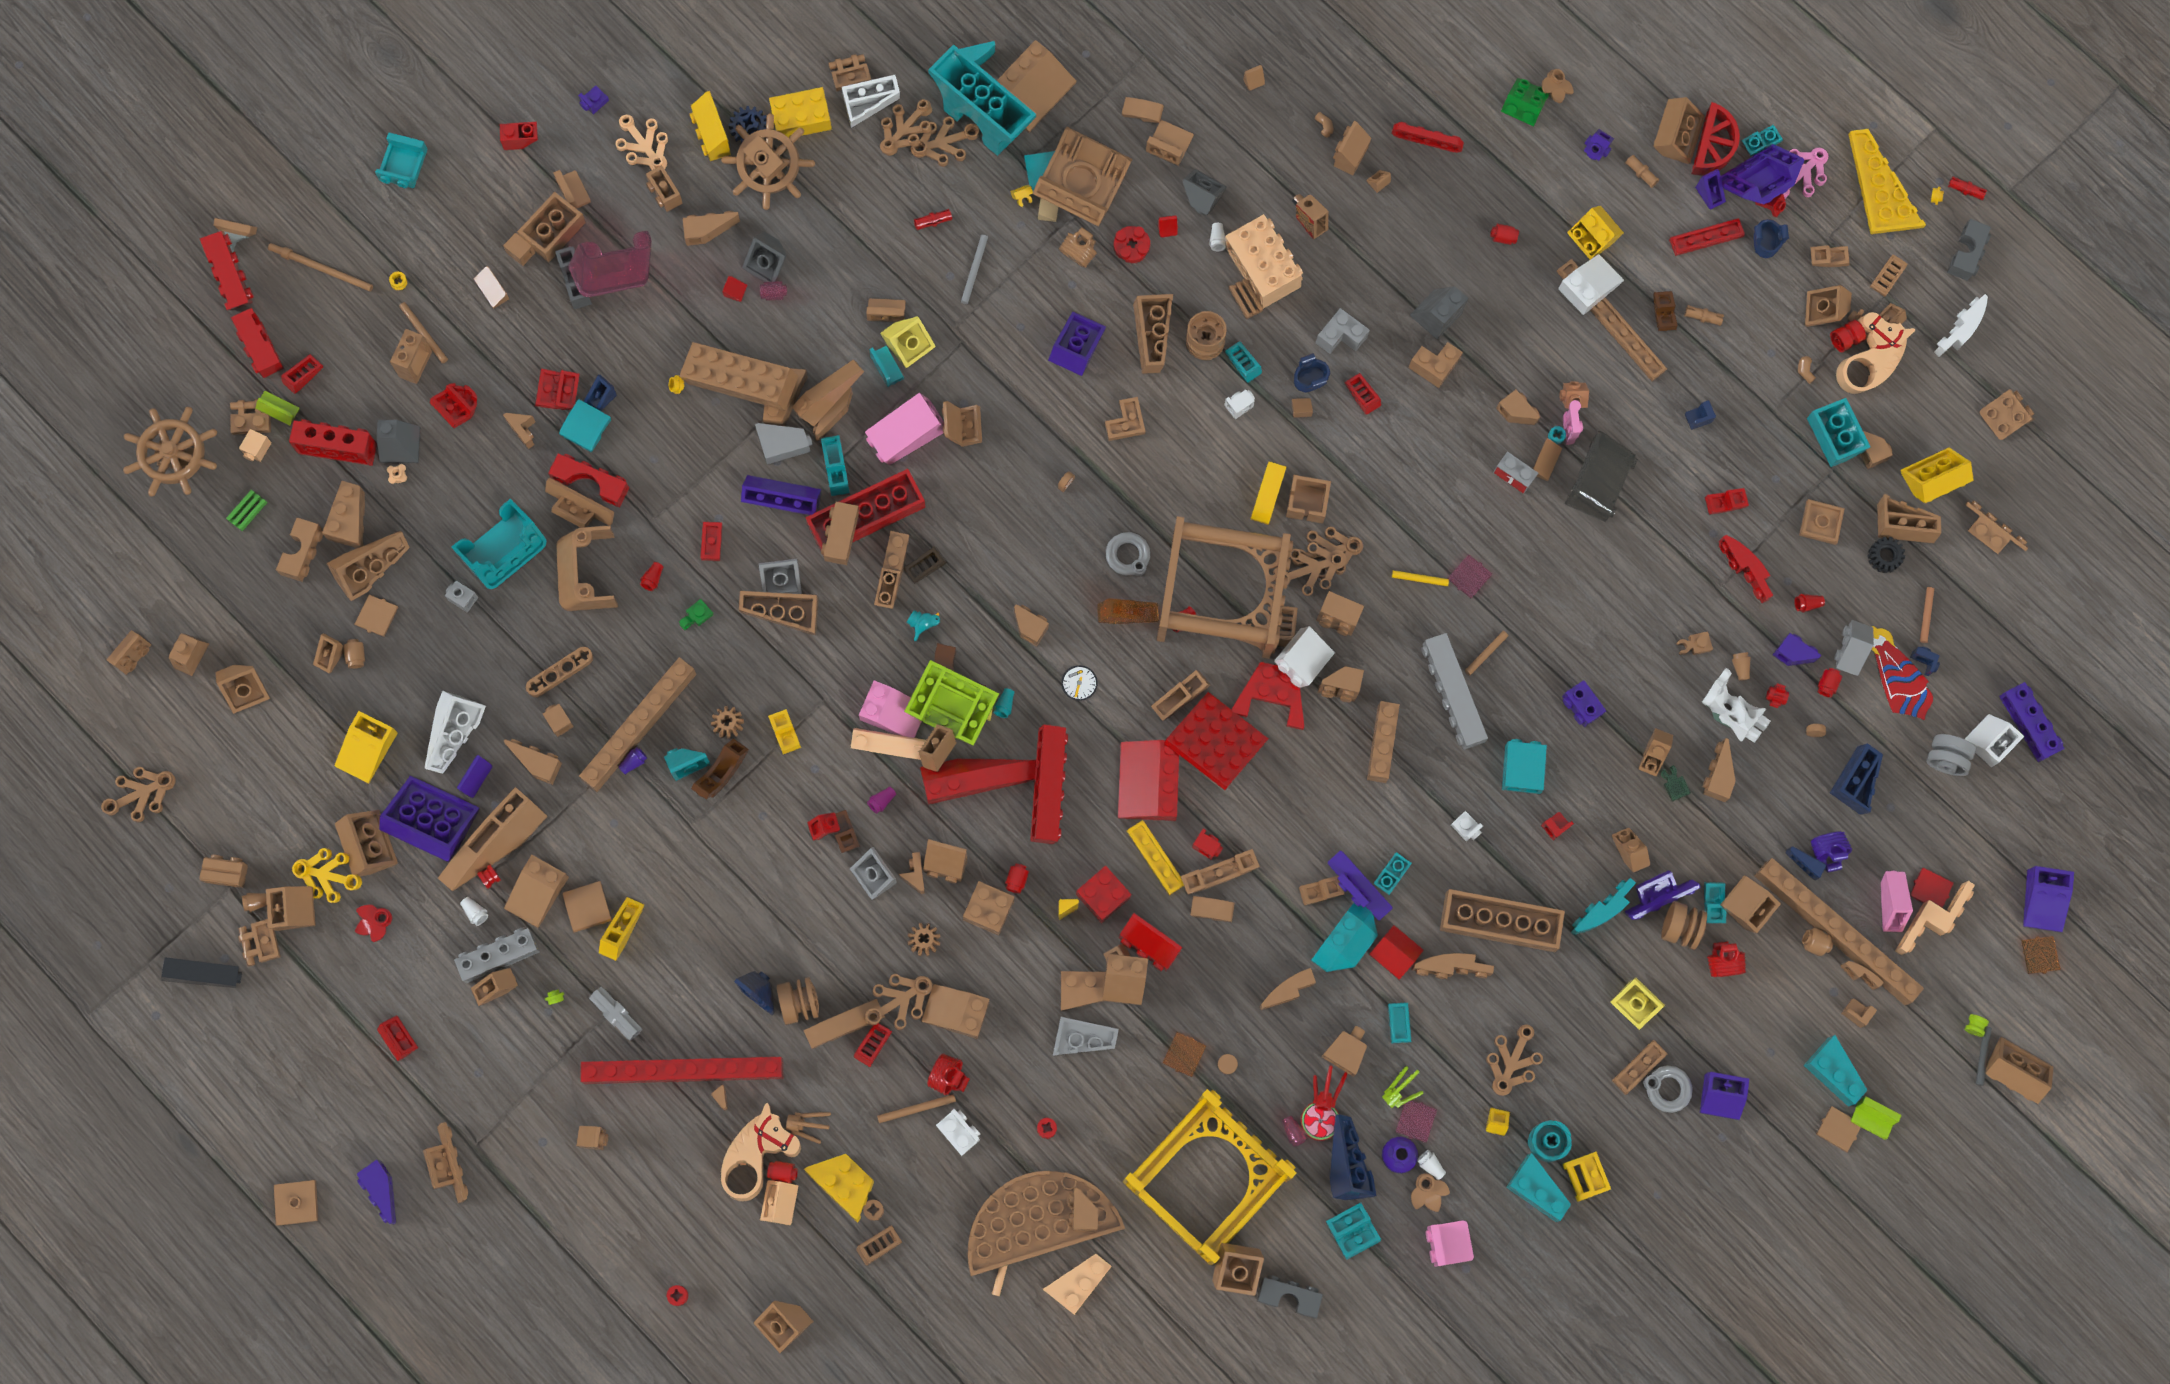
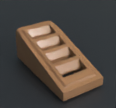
M1892 255L1870 285V288L1885 297L1908 264L1897 256ZM1886 269H1889L1890 271H1892V272L1895 273L1896 275H1893L1892 273L1888 272ZM1882 275H1884L1885 277H1887L1888 279H1890L1891 282L1888 281L1887 279L1883 278ZM1880 281L1881 283H1883L1884 285H1886L1887 288L1883 287L1882 285H1880V284L1877 283V282Z
M1280 607L1279 614L1293 615V617L1283 616L1282 622H1290L1292 624L1281 623V626H1277V632L1280 633L1277 646L1286 647L1295 636L1298 608ZM1280 629L1291 630V632L1280 631Z
M891 1225L860 1244L856 1250L867 1266L901 1244L902 1241ZM887 1233L889 1234L894 1243L890 1244L889 1240L885 1236ZM879 1238L883 1240V1242L886 1245V1248H883L882 1244L878 1240ZM873 1242L875 1243L876 1247H877L878 1250H879L878 1253L875 1251V1249H874L873 1246H872V1243H873ZM864 1248H868L872 1255L871 1257H869L868 1253Z

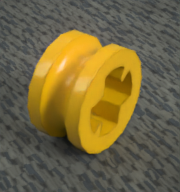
M394 272L390 275L389 282L393 289L399 291L407 286L406 276L402 272ZM401 278L402 282L396 284L394 280Z

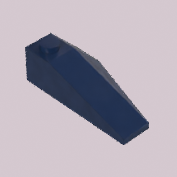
M753 971L736 978L734 983L740 991L773 1016L775 1011L772 985L769 982L770 978L762 971L759 974Z
M1340 1114L1335 1115L1330 1170L1333 1198L1353 1200L1375 1197L1377 1195L1371 1170L1368 1171L1364 1160L1367 1158L1365 1153H1361L1357 1144L1359 1137L1352 1118Z

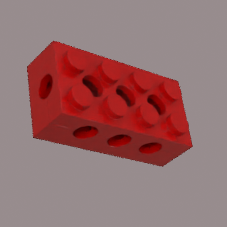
M301 419V421L294 420L289 443L298 454L373 466L377 443L365 429L351 430L342 425L332 427L330 424L323 422L313 424L305 419Z

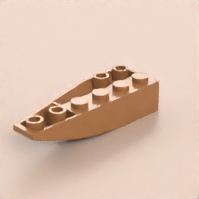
M515 787L471 835L438 879L450 890H456L477 876L479 871L486 870L488 865L491 864L492 866L520 847L548 816Z

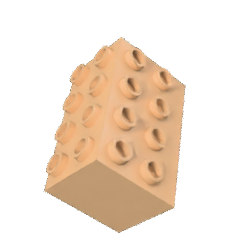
M1264 214L1225 236L1226 250L1244 279L1246 278L1263 309L1301 288V280H1303L1301 275L1303 274L1302 269L1298 264H1294L1291 251L1285 249L1281 235L1275 233L1273 222L1270 218L1267 219Z

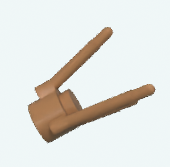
M795 1112V1115L789 1114L786 1130L792 1131V1135H798L820 1144L821 1140L799 1130L803 1131L804 1126L819 1129H829L830 1127L828 1125L805 1122L803 1118L830 1116L831 1113Z

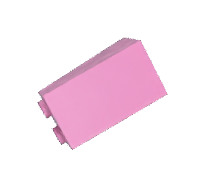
M918 393L865 431L868 436L866 440L872 448L875 447L878 451L876 453L878 459L882 463L885 462L891 465L943 434L944 420L930 399Z

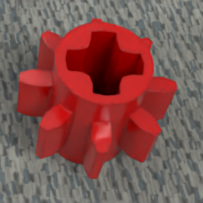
M1777 683L1774 687L1770 686L1768 688L1766 700H1769V706L1778 708L1781 704L1785 705L1787 703L1789 692L1785 690V685Z

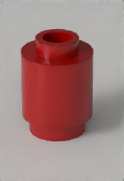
M1497 223L1495 227H1492L1490 237L1493 238V242L1508 245L1516 244L1519 230L1513 226Z
M1834 668L1824 670L1817 686L1819 688L1817 692L1820 695L1831 698L1833 694H1836L1842 680L1840 671Z
M1017 863L1015 866H1010L1005 883L1007 885L1006 890L1021 894L1029 874L1026 866Z
M780 1161L769 1163L767 1178H771L772 1181L789 1184L793 1180L796 1181L798 1168H795V1164Z

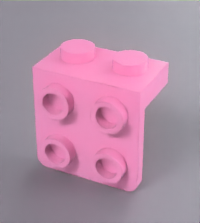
M1466 1221L1427 1227L1426 1239L1431 1245L1430 1259L1435 1267L1473 1260L1474 1255Z

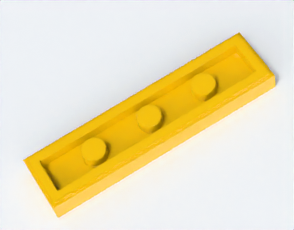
M1142 820L1129 828L1127 833L1168 895L1182 888L1184 885L1179 873L1145 822Z

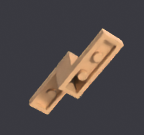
M1970 881L1963 883L1947 910H1944L1930 900L1924 902L1895 951L1900 955L1910 953L1916 945L1914 942L1916 937H1920L1924 932V926L1940 936L1946 933L1949 934L1955 926V923H1953L1955 918L1959 917L1964 911L1962 906L1965 901L1968 902L1973 896L1974 892L1972 889L1975 885Z

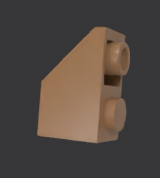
M1516 389L1501 400L1496 408L1507 422L1535 425L1540 419L1538 410L1534 406L1531 407L1525 395L1521 392L1519 393Z
M1016 604L1014 606V614L1020 637L1037 647L1048 630L1049 623L1045 617L1039 614L1037 616L1032 614L1028 607Z
M1655 728L1645 749L1639 770L1657 776L1672 747L1673 735Z
M1630 828L1612 835L1624 863L1632 872L1650 866L1647 847Z
M579 1126L576 1146L579 1148L603 1150L604 1146L608 1144L609 1135L601 1127Z
M1074 1188L1073 1193H1070L1069 1205H1073V1213H1069V1225L1073 1226V1230L1097 1231L1098 1208L1079 1188Z

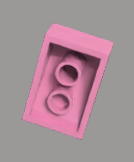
M875 680L873 681L859 713L861 721L895 735L915 738L922 722L904 712L911 697Z

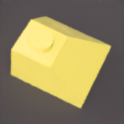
M919 317L895 322L880 333L890 350L905 368L936 347Z

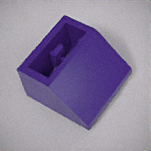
M1715 1072L1704 1074L1700 1113L1740 1120L1747 1100L1749 1079Z

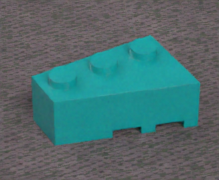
M1836 1035L1828 1037L1803 1065L1847 1106L1855 1105L1867 1091L1866 1086Z
M1532 1153L1527 1154L1506 1188L1553 1221L1559 1222L1571 1206V1203Z

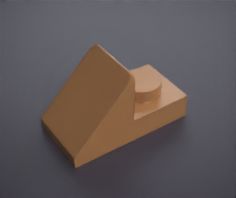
M505 413L503 415L505 420L528 449L533 447L532 438L534 436L527 429L535 423L533 416Z
M920 852L912 853L913 859H909L910 871L914 870V872L899 874V878L920 894H925Z

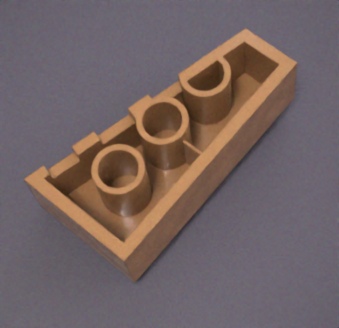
M1173 294L1137 296L1133 304L1142 374L1160 373L1164 366Z
M740 591L739 611L741 613L816 636L817 595Z

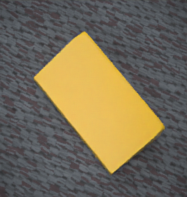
M1078 899L1059 900V920L1078 909Z

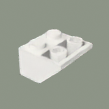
M1988 714L1965 740L1976 746L1975 753L1990 767H1993L2024 736L2009 722Z

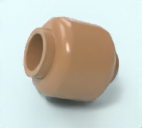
M1812 928L1804 933L1802 943L1806 951L1817 956H1823L1832 950L1833 943L1831 942L1830 934L1818 928Z

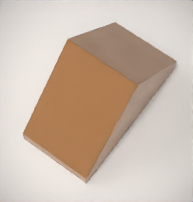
M321 634L313 665L330 674L343 655L344 646L328 635Z

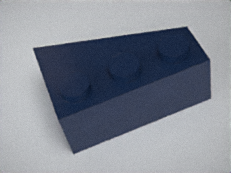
M1868 743L1857 746L1830 794L1860 815L1870 813L1872 795L1875 794L1874 786L1879 775L1883 754Z

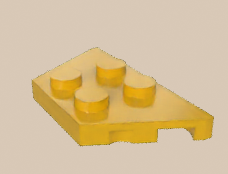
M847 1154L808 1166L804 1169L857 1223L860 1221V1214L863 1206L866 1205L868 1193L871 1191L874 1181Z

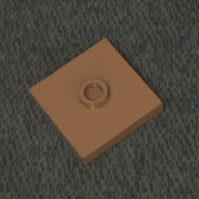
M1808 499L1799 536L1836 545L1845 508Z
M316 1180L274 1185L276 1226L318 1221Z

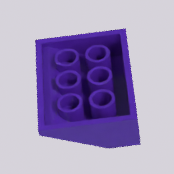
M410 776L380 815L379 830L450 862L479 812V807Z

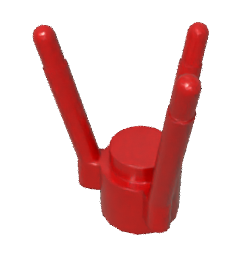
M1331 1065L1328 1069L1325 1089L1320 1092V1095H1318L1317 1076H1313V1104H1316V1109L1321 1111H1331V1107L1335 1108L1336 1100L1348 1075L1347 1072L1343 1074L1332 1098V1094L1329 1093L1333 1069Z

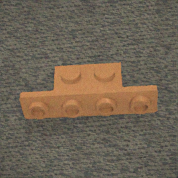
M551 478L547 479L545 492L559 499L553 505L552 513L580 528L587 527L594 518L609 526L612 525L614 518L612 510L564 486L558 481Z
M1967 500L1965 502L1966 506L1979 515V518L1968 531L1994 552L1999 554L2010 540L2024 551L2028 549L2027 541L2020 535L2014 536L2011 533L2013 530L2003 523L2001 526L1996 522L1997 518L1990 512L1987 514L1981 510L1982 506L1975 500L1972 502Z
M443 1122L437 1126L442 1145L425 1149L423 1152L433 1189L453 1185L457 1201L462 1203L467 1200L468 1189L462 1181L463 1171L457 1163V1149L452 1145L451 1128L447 1126L446 1122Z

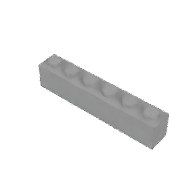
M1447 633L1425 640L1423 647H1421L1422 653L1425 658H1428L1430 663L1428 668L1431 675H1434L1436 678V689L1443 696L1442 704L1444 709L1449 711V722L1452 728L1456 729V739L1459 746L1462 745L1463 750L1485 743L1488 739Z

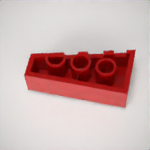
M219 231L200 238L207 260L213 265L211 267L213 276L216 281L220 282L218 288L220 294L224 299H227L228 303L224 304L226 310H234L253 303V292L250 287H246L244 281L247 278L243 269L239 270L237 265L239 258L236 252H232L230 248L232 241L228 233L225 234L224 231Z

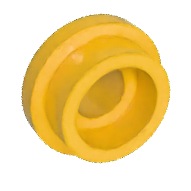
M1941 187L1933 188L1931 203H1935V205L1943 201L1944 191H1940Z
M679 375L669 379L668 386L670 392L680 394L684 389V380Z

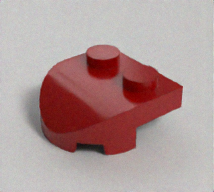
M451 383L446 385L444 391L430 398L429 403L453 428H456L473 417L477 406V395L467 385L463 387Z

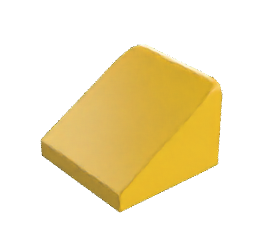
M1490 1108L1486 1132L1505 1136L1509 1127L1510 1112Z

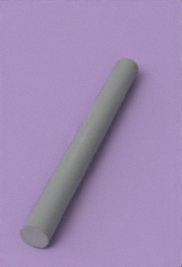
M981 235L961 299L963 304H968L987 243L988 236Z

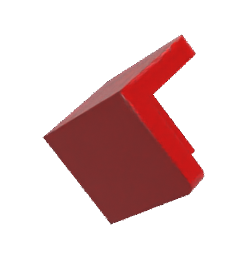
M1558 812L1541 826L1551 839L1555 840L1574 823L1573 821L1568 822Z

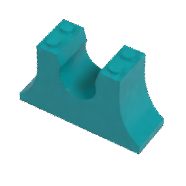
M954 44L928 69L929 74L941 92L944 111L957 122L964 115L973 120L982 132L984 145L997 156L1036 118V113Z

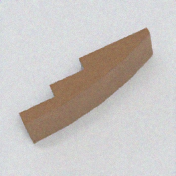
M875 999L803 1030L811 1048L814 1049L870 1025L866 1022L865 1015L871 1008H881L878 1000ZM871 1014L869 1016L870 1020H876L875 1015Z

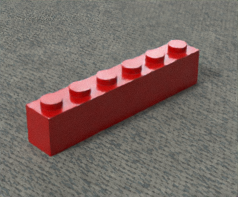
M1043 725L1038 729L1030 842L1054 844L1061 837L1059 821L1063 816V810L1060 807L1061 801L1064 798L1062 783L1065 781V771H1063V765L1067 759V753L1064 752L1065 745L1068 742L1066 727Z

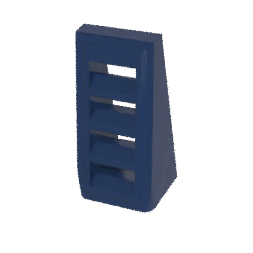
M1793 846L1785 852L1813 880L1816 881L1821 877L1826 864Z

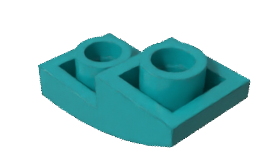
M1773 124L1761 132L1753 133L1741 142L1749 155L1753 156L1772 144L1777 145L1781 143L1783 139Z
M1396 852L1373 884L1390 895L1412 863Z

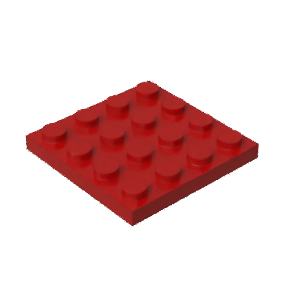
M1207 692L1167 737L1164 743L1218 786L1226 790L1269 738L1238 714L1233 713L1229 707L1211 693Z

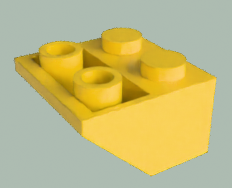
M1602 206L1591 208L1567 233L1591 260L1610 247L1624 232Z

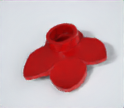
M363 905L357 908L358 915L363 919L357 925L355 932L360 935H370L372 942L381 940L386 934V927L392 922L391 912L385 908L377 909L373 905ZM385 915V921L380 922V916Z

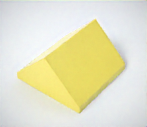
M1637 978L1631 980L1610 1002L1639 1030L1665 1006Z

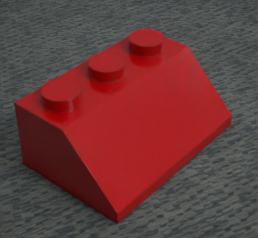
M1133 913L1119 935L1120 942L1129 949L1133 947L1137 950L1136 954L1139 957L1151 960L1153 962L1152 965L1159 971L1165 970L1167 972L1182 949L1179 944L1135 913Z

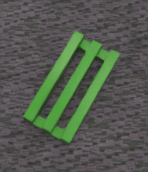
M250 490L226 519L243 531L267 502ZM260 501L258 505L251 511V513L244 519V521L241 524H238L242 520V518L249 513V511L256 504V502Z

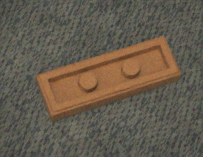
M1652 1040L1612 1082L1627 1095L1667 1053L1655 1040Z

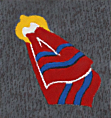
M1872 626L1874 645L1871 650L1875 653L1882 685L1892 712L1925 720L1926 713L1933 702V695L1926 687L1928 680L1894 645L1893 637L1889 631Z

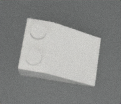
M1598 254L1567 276L1558 289L1584 315L1624 280Z

